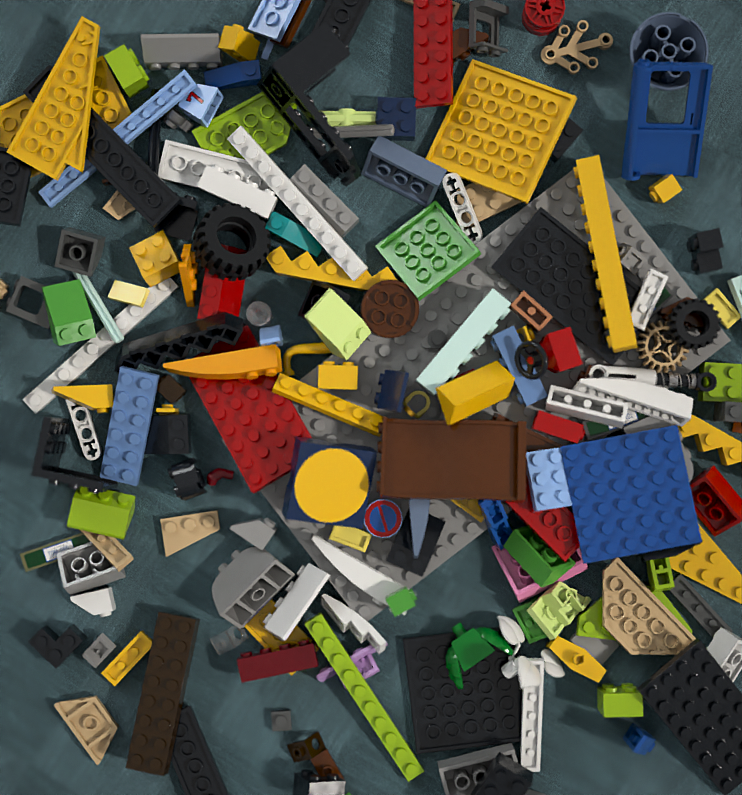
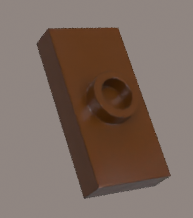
M327 748L310 759L321 777L333 773L338 774L340 778L345 780Z

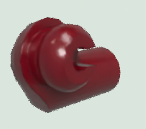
M216 468L208 473L206 477L207 484L215 486L221 478L233 480L235 471Z

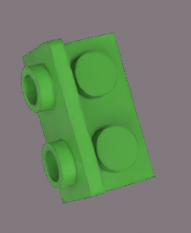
M538 596L512 609L529 644L547 637L527 612L528 608L538 599Z

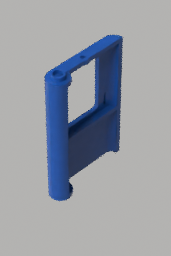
M639 59L638 62L634 63L621 174L623 179L634 181L639 180L640 175L666 174L698 178L713 72L712 64L702 62H650L648 59ZM653 71L690 72L685 115L682 123L646 122L650 81Z

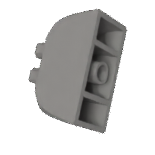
M256 546L247 548L242 552L235 550L231 554L233 561L229 565L222 563L218 567L220 574L212 585V597L219 615L239 629L243 628L295 576L288 567L265 549L260 550Z

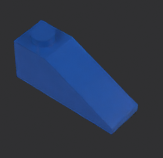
M259 60L243 61L205 71V85L217 87L219 90L257 85L262 78Z
M634 722L623 736V740L636 754L646 755L655 746L656 739Z

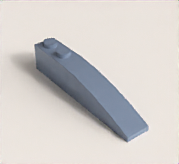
M409 499L414 559L418 558L424 540L430 500Z

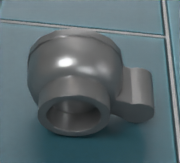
M172 107L165 113L166 117L163 121L175 130L179 126L188 133L192 128L193 124L175 108Z

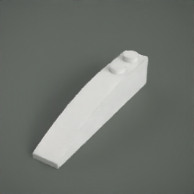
M607 378L580 379L573 387L574 391L628 403V409L681 427L691 419L694 398L670 391L664 387L636 381Z
M314 534L312 540L326 558L352 583L372 596V601L381 606L383 603L388 605L385 597L404 587L399 582Z

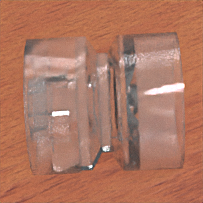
M256 301L248 306L246 316L253 326L264 328L272 322L273 312L266 303Z

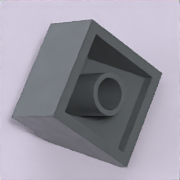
M72 227L62 229L54 267L91 277L102 256L106 237Z

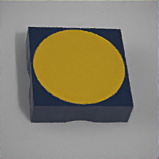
M296 436L291 460V475L286 486L282 508L283 516L288 520L363 529L378 452L368 446L346 443L333 444L324 440Z

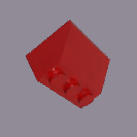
M714 465L690 481L696 515L714 537L742 522V499Z

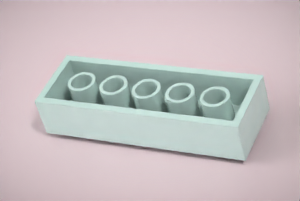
M492 288L415 382L434 396L437 393L435 388L445 384L448 378L452 380L460 371L458 366L461 363L465 365L473 356L470 353L473 348L477 350L484 343L485 339H483V336L485 334L490 335L498 326L495 322L498 319H504L509 313L510 309L508 307L511 303Z

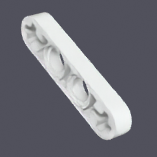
M449 173L443 178V187L460 229L474 244H477L483 237L482 229L461 177L457 173ZM450 176L452 179H456V182L454 183L455 189L460 188L459 191H456L453 194L451 193V191L454 190V187L452 184H448ZM460 194L464 197L462 205L455 203V195ZM464 212L471 215L469 223L462 220L461 216ZM473 223L475 226L471 227L473 233L477 232L478 234L476 240L474 238L469 237V235L471 234V229L468 228L466 230L465 228Z
M66 400L85 458L88 460L99 459L102 455V448L89 409L85 407L73 409L76 403ZM79 410H83L86 413L83 421H79L76 418V413ZM85 428H89L92 431L89 439H85L82 436V431ZM95 440V443H91L92 448L97 449L95 457L88 454L91 448L90 445L85 446V442Z

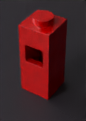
M541 410L536 411L531 426L533 430L578 444L579 440L582 441L585 434L583 424Z

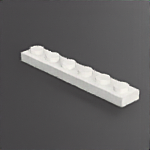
M527 658L538 669L542 681L539 686L526 687L522 690L520 765L532 772H540L544 659Z

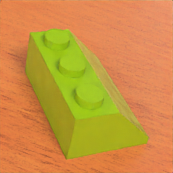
M80 486V489H76L67 527L124 540L135 511V496L111 490L103 491V493H92L87 491V487Z

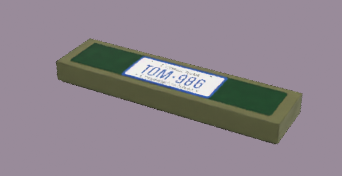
M80 533L21 553L20 557L25 572L57 562L58 553L89 543L90 541Z

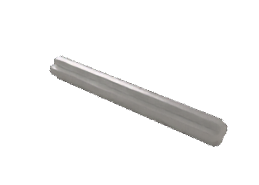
M393 124L334 126L338 130L340 138L393 136L395 132ZM311 127L314 131V136L317 139H323L317 130Z

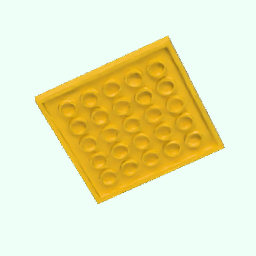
M472 59L453 99V105H450L425 159L446 169L447 173H457L462 179L528 204L575 105L577 97Z

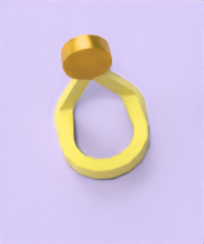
M414 391L404 398L403 405L405 407L403 409L411 417L414 416L418 419L430 407V397L424 391ZM417 394L423 395L427 402L426 406L418 413H415L407 403L413 396Z

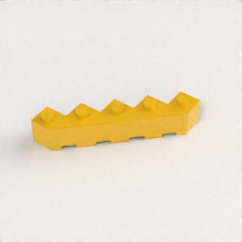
M281 246L270 252L266 258L277 275L306 281H316L367 292V290L380 281L397 280L387 266L373 277L366 270L353 281L333 258L317 266L309 252L306 251L291 261Z
M691 415V419L683 427L677 425L682 437L694 436L698 452L717 448L722 465H731L741 462L742 465L741 441L694 415Z

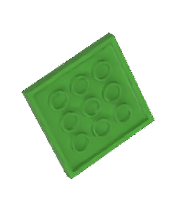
M436 200L375 246L419 301L481 255L480 250Z

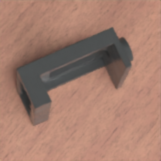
M492 0L470 1L468 48L476 50L477 53H487L489 57H500V54L508 52V49L499 47V17L509 15L508 6ZM477 20L489 25V43L484 41L476 43Z
M21 276L14 284L15 291L12 297L10 296L7 300L6 311L51 330L45 301H43L37 315L17 308L25 286L43 293L41 287L44 286Z

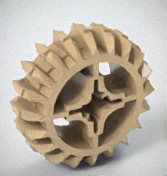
M661 320L657 321V327L653 322L650 323V329L645 327L644 332L646 334L639 333L638 335L643 341H636L638 345H641V348H637L636 352L642 351L643 354L638 356V359L645 358L646 360L642 365L646 366L650 363L649 369L653 370L656 366L657 373H660L661 369H663L664 373H668L669 368L671 371H675V365L681 367L682 362L680 360L685 361L687 359L683 353H689L688 349L677 345V352L674 358H671V348L677 342L666 340L659 333V331L667 332L669 330V326H666L668 321H665L664 325ZM654 335V346L648 350L649 339ZM661 342L662 344L670 343L663 350L655 351V349L661 346ZM660 354L667 363L658 362L651 355Z

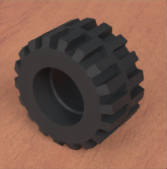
M699 298L677 304L671 310L672 313L668 315L669 321L666 323V326H669V330H667L668 335H672L670 339L673 342L676 341V345L679 347L683 346L684 349L692 350L703 348L713 343V339H716L719 335L717 332L721 331V326H719L721 318L717 317L719 312L713 309L714 305L712 303L708 304V301L704 299L699 300ZM689 313H696L703 321V330L697 336L689 334L684 327V319Z

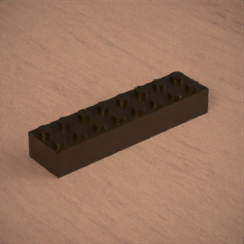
M164 611L158 612L125 767L127 769L165 776L169 772L200 623L198 618Z

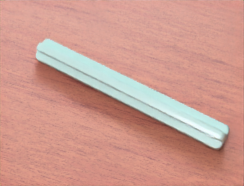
M72 272L76 279H80L84 293L112 340L116 344L123 341L122 333L88 276Z

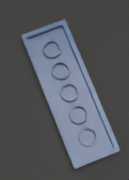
M125 366L120 367L100 472L101 478L133 486L139 484L158 386V374Z

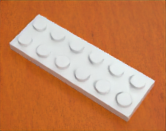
M165 140L158 176L161 179L198 188L197 185L206 165L210 167L216 165L222 168V172L227 175L231 172L240 176V181L247 183V181H251L257 184V188L262 191L265 188L272 191L245 159Z

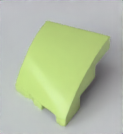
M561 581L545 591L527 610L550 640L556 639L564 626L570 625L576 615L584 611L591 601L590 597L578 594L577 590L569 588Z

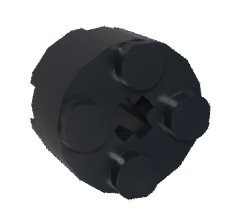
M194 457L171 465V468H168L170 478L174 479L176 483L174 491L177 497L184 501L207 493V490L204 488L206 483L201 469L196 468L194 465L197 463Z

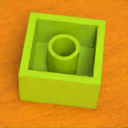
M123 44L104 55L129 98L149 88L147 81L150 79L131 48L127 49Z
M703 362L699 365V373H712L716 377L717 384L711 391H698V401L742 402V364ZM703 377L701 385L706 388L709 382L706 377Z
M604 683L601 687H597L598 711L604 718L643 717V696L636 689L637 687L633 686V683H621V686Z

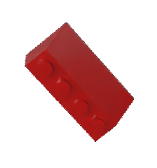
M222 245L226 250H228L231 253H247V251L243 249ZM206 268L197 319L201 320L223 312L239 317L245 279L240 281L237 278L235 281H228V278L222 280L218 278V275L208 273L209 270Z

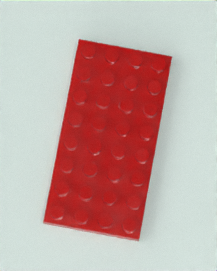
M246 325L243 327V332L235 346L219 341L213 345L209 354L201 352L193 358L260 347L250 327ZM260 375L256 379H204L189 377L253 494L291 472V460L296 436L313 438L292 401L272 392L278 378L277 375Z

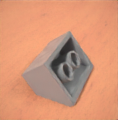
M91 542L57 554L63 588L71 596L126 577L124 568L118 572Z

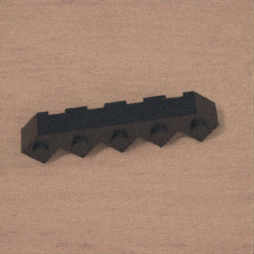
M223 312L124 343L116 358L114 371L119 373L121 366L137 369L139 363L158 370L165 355L179 361L185 360L191 347L209 354L217 339L235 346L243 332V319Z

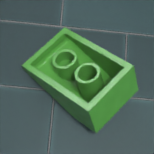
M80 279L41 287L54 344L61 346L96 338L93 318Z

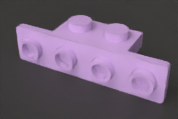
M371 644L364 649L363 647L356 649L353 655L350 656L364 679L380 671L372 656L376 650ZM328 666L319 671L320 674L316 675V678L323 682L337 673L333 667Z

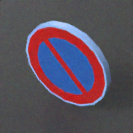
M387 499L376 500L370 503L366 509L364 525L373 536L388 538L396 534L401 528L403 521L402 512L393 501Z

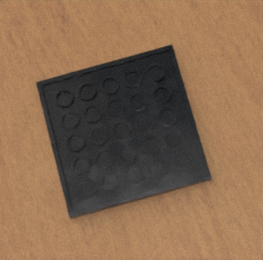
M500 626L490 627L491 629L496 630L500 636L504 637L500 630ZM454 632L403 638L417 754L521 742L523 688L520 686L518 674L512 679H508L501 670V667L509 661L508 657L510 655L491 645L495 652L465 672L461 667L463 689H458L450 679L449 671L445 664L447 650L452 646L451 642L457 639ZM508 642V644L511 646V648H512L513 651H514L516 645H512V644H510V643ZM520 648L514 656L515 658L521 656Z

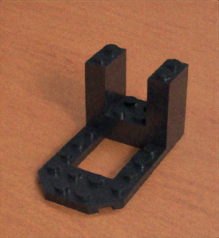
M325 22L276 60L257 83V86L325 171L334 179L339 177L341 184L347 187L362 175L352 153V148L348 143L342 141L338 130L330 126L326 115L322 111H318L314 106L313 99L307 95L332 75L336 67L351 54L347 44L337 37L335 29ZM294 104L297 105L331 149L328 152L326 151L325 144L314 136L313 129L302 121L300 113L292 108Z

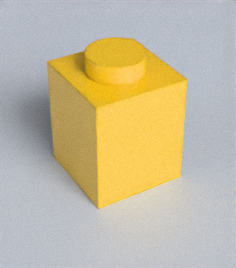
M666 174L648 187L651 199L657 203H665L682 191L673 174Z

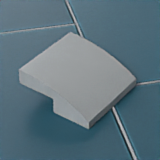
M576 632L569 639L575 645L584 648L601 665L620 645L616 640L577 636Z

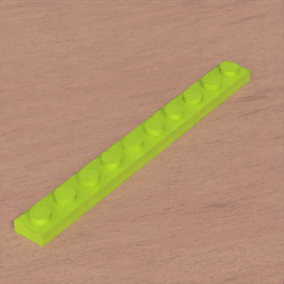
M320 612L304 622V625L407 781L409 782L425 772L322 613Z

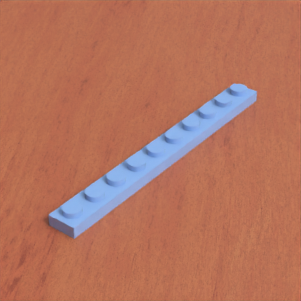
M184 69L113 130L129 144L198 87V85ZM85 157L83 173L72 166H68L62 172L58 181L53 179L39 191V194L48 206L52 208L96 172L97 169Z

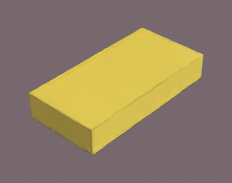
M114 280L108 298L143 308L150 290Z
M715 288L704 298V300L708 301V304L712 303L714 305V310H718L719 314H717V317L721 318L720 323L725 329H729L741 318L740 313L718 288Z
M334 525L329 539L366 552L372 534L358 528Z

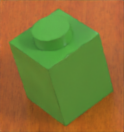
M407 586L385 597L395 617L416 606L414 600L417 597L412 588L408 590Z

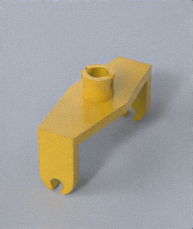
M559 636L546 643V647L551 649L571 670L599 683L607 671L584 648Z

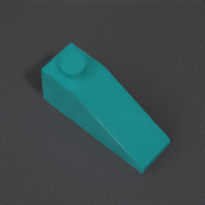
M274 211L272 212L265 229H268L270 234L305 252L308 251L309 254L318 258L323 246L306 228Z

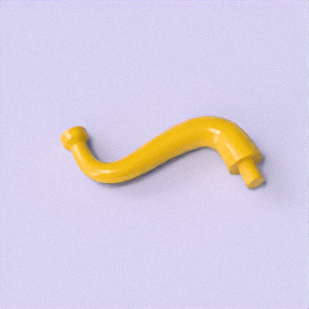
M324 342L291 346L283 355V374L287 376L295 375L294 370L291 369L290 361L292 356L296 354H328L331 351Z

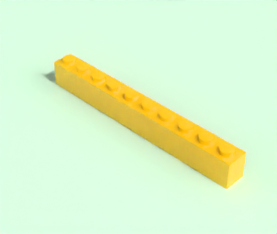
M595 155L576 160L577 166L573 167L575 178H579L581 184L577 185L579 197L583 196L584 203L581 204L583 216L587 215L588 222L584 223L586 234H590L592 240L588 241L590 253L594 252L595 260H592L594 272L598 271L599 278L595 279L597 291H602L603 297L599 298L601 310L605 309L606 317H603L605 329L609 328L610 336H606L608 347H613L614 353L635 349L638 347L600 157Z

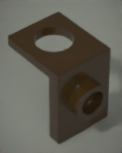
M319 731L313 733L305 740L287 745L294 763L312 759L326 749ZM313 739L318 741L319 747L317 750L312 746Z

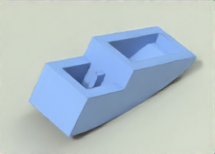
M280 324L260 328L261 346L283 345Z

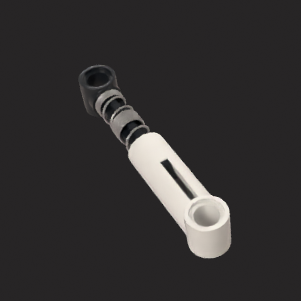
M600 364L592 366L587 376V379L594 378L593 372L595 369H598L602 373L601 378L636 381L654 386L663 385V387L667 385L671 388H676L677 386H680V388L688 387L699 392L711 391L717 384L716 377L709 372L690 375L687 373L680 375L675 372L664 374L662 372L657 373L655 369L606 366ZM609 374L626 375V378H617V377H608V376H609ZM703 377H706L709 382L706 388L701 385Z

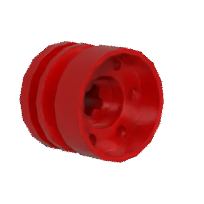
M526 0L521 15L522 23L526 30L537 36H545L554 32L564 15L565 0ZM546 6L547 9L545 11H542V8Z

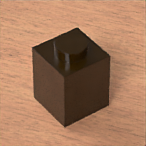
M163 375L158 380L157 390L173 405L188 392L172 375L167 377Z

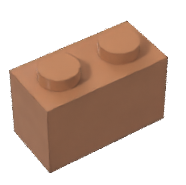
M524 290L508 307L536 333L540 332L553 317Z

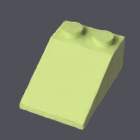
M331 288L323 294L304 316L331 353L345 360L350 358L371 333L365 322Z

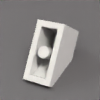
M111 586L70 597L73 603L92 615L100 614V617L112 615L111 611L116 609Z

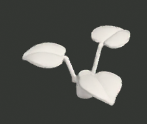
M496 617L499 620L500 630L506 641L516 645L513 655L508 657L509 661L501 667L502 673L508 679H512L518 674L521 688L539 686L542 680L538 669L526 657H514L521 646L520 643L525 641L521 627L509 617ZM549 649L542 650L541 657L544 659L545 671L553 677H563L565 672L557 655Z

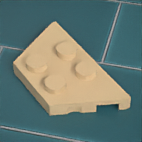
M475 183L464 186L478 222L523 203ZM457 194V204L462 205L464 197ZM464 212L461 216L462 220L469 223L471 215Z
M97 695L55 703L54 707L96 765H98L102 761L119 727Z

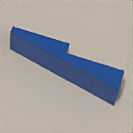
M479 500L478 504L492 542L502 550L512 533L507 521L508 516L501 501Z

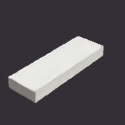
M649 269L630 310L634 327L642 331L645 330L669 276Z

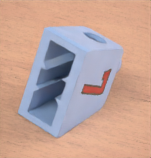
M197 84L198 87L179 102L178 107L186 116L208 128L224 96L217 87Z

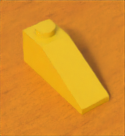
M112 384L54 386L51 389L53 394L89 410H97V413H109V410L113 408Z

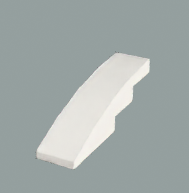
M325 593L321 595V605L343 633L350 629L360 643L368 640L378 654L385 650L386 641L364 618L342 602Z

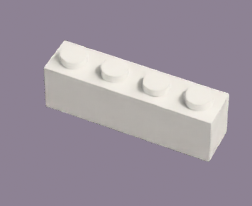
M206 165L197 185L199 189L232 204H240L242 208L246 206L251 209L252 213L256 212L260 217L269 220L278 202L275 192L266 188L262 191L257 188V184L251 181H247V183L240 181L241 177L230 172L227 175L222 172V168L216 165H212V167Z
M551 385L545 410L622 429L629 404Z

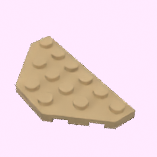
M614 558L602 570V626L629 654L677 655L696 639L619 558Z

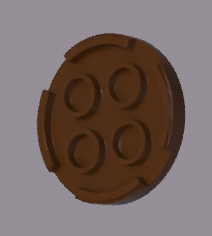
M383 280L373 285L365 293L361 303L362 319L370 331L377 336L383 338L401 337L408 333L415 325L419 315V302L406 284L397 280Z

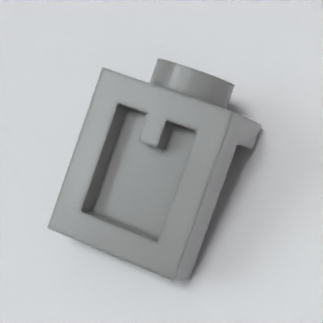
M621 243L618 246L621 265L631 274L636 275L647 259L626 243Z

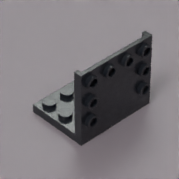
M43 418L31 476L49 479L48 483L60 485L61 482L68 483V487L80 489V486L87 487V491L92 493H103V491L107 492V490L117 488V481L59 468L61 455L65 453L67 443L64 442L65 437L70 432L71 424L67 418Z

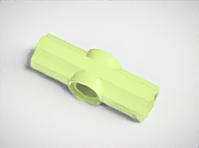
M349 108L339 109L338 111H322L326 115L327 122L331 127L376 125V111H355Z

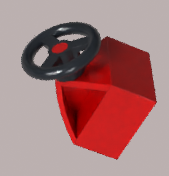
M571 327L546 334L542 337L539 344L534 341H525L518 346L515 352L517 370L522 376L530 380L541 378L546 370L558 373L583 364ZM533 347L536 350L528 353V351L525 348ZM521 355L525 358L527 371H525L521 364ZM541 366L540 371L533 374L534 368Z

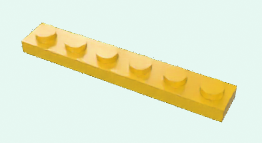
M279 374L272 389L273 393L375 436H381V434H378L379 422H383V416L287 375Z

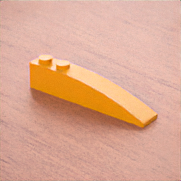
M276 344L163 363V367L169 373L204 379H256L260 375L274 376L278 372H283L281 352Z

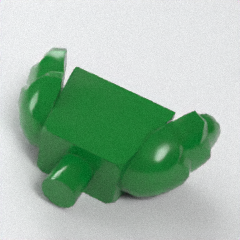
M460 622L451 628L457 639L451 642L452 646L447 650L445 664L449 671V677L458 689H463L461 667L465 672L495 652L491 645L510 656L513 655L514 651L508 644V641L500 636L496 630L488 627H478L477 629L473 627L466 631Z

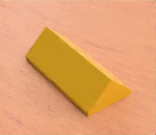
M497 360L436 387L435 389L447 425L458 422L508 398L515 377Z

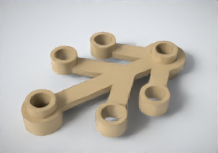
M581 20L578 22L576 31L568 45L559 48L563 39L570 33V28L567 25H562L553 44L542 49L541 60L547 65L556 63L574 75L578 73L580 65L577 62L570 63L561 57L569 55L585 64L588 69L593 70L598 65V59L596 57L589 58L580 51L596 47L607 50L613 43V37L609 33H602L598 39L578 43L582 34L589 27L587 21ZM584 24L586 28L580 29L579 25ZM561 29H566L567 34H562ZM602 38H608L609 42L604 43ZM552 52L554 56L548 57L547 53ZM589 61H594L595 66H591ZM575 65L577 70L572 71L570 66Z

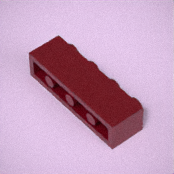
M309 639L299 640L298 644L291 646L290 643H284L279 645V648L272 650L271 647L262 648L260 652L252 654V651L243 652L237 658L241 683L318 667L319 664L314 641L309 642Z

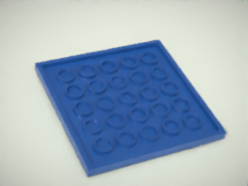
M677 425L560 447L583 564L702 542Z

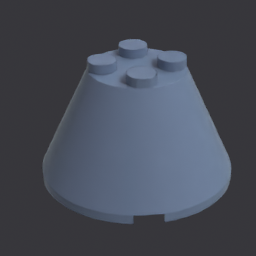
M675 12L655 14L643 21L633 34L629 49L632 67L639 59H648L650 62L707 63L709 54L708 42L700 26L694 20H690ZM653 71L650 86L664 91L682 89L689 85L690 72Z

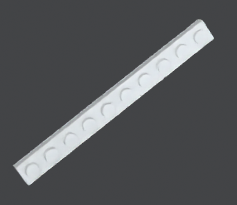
M240 125L227 140L347 275L355 281L368 269L367 265L244 127Z
M171 277L151 288L148 287L150 292L143 308L128 305L113 319L123 337L179 288ZM103 327L96 334V338H91L23 399L35 414H38L57 397V395L51 392L54 386H69L116 344L106 328Z

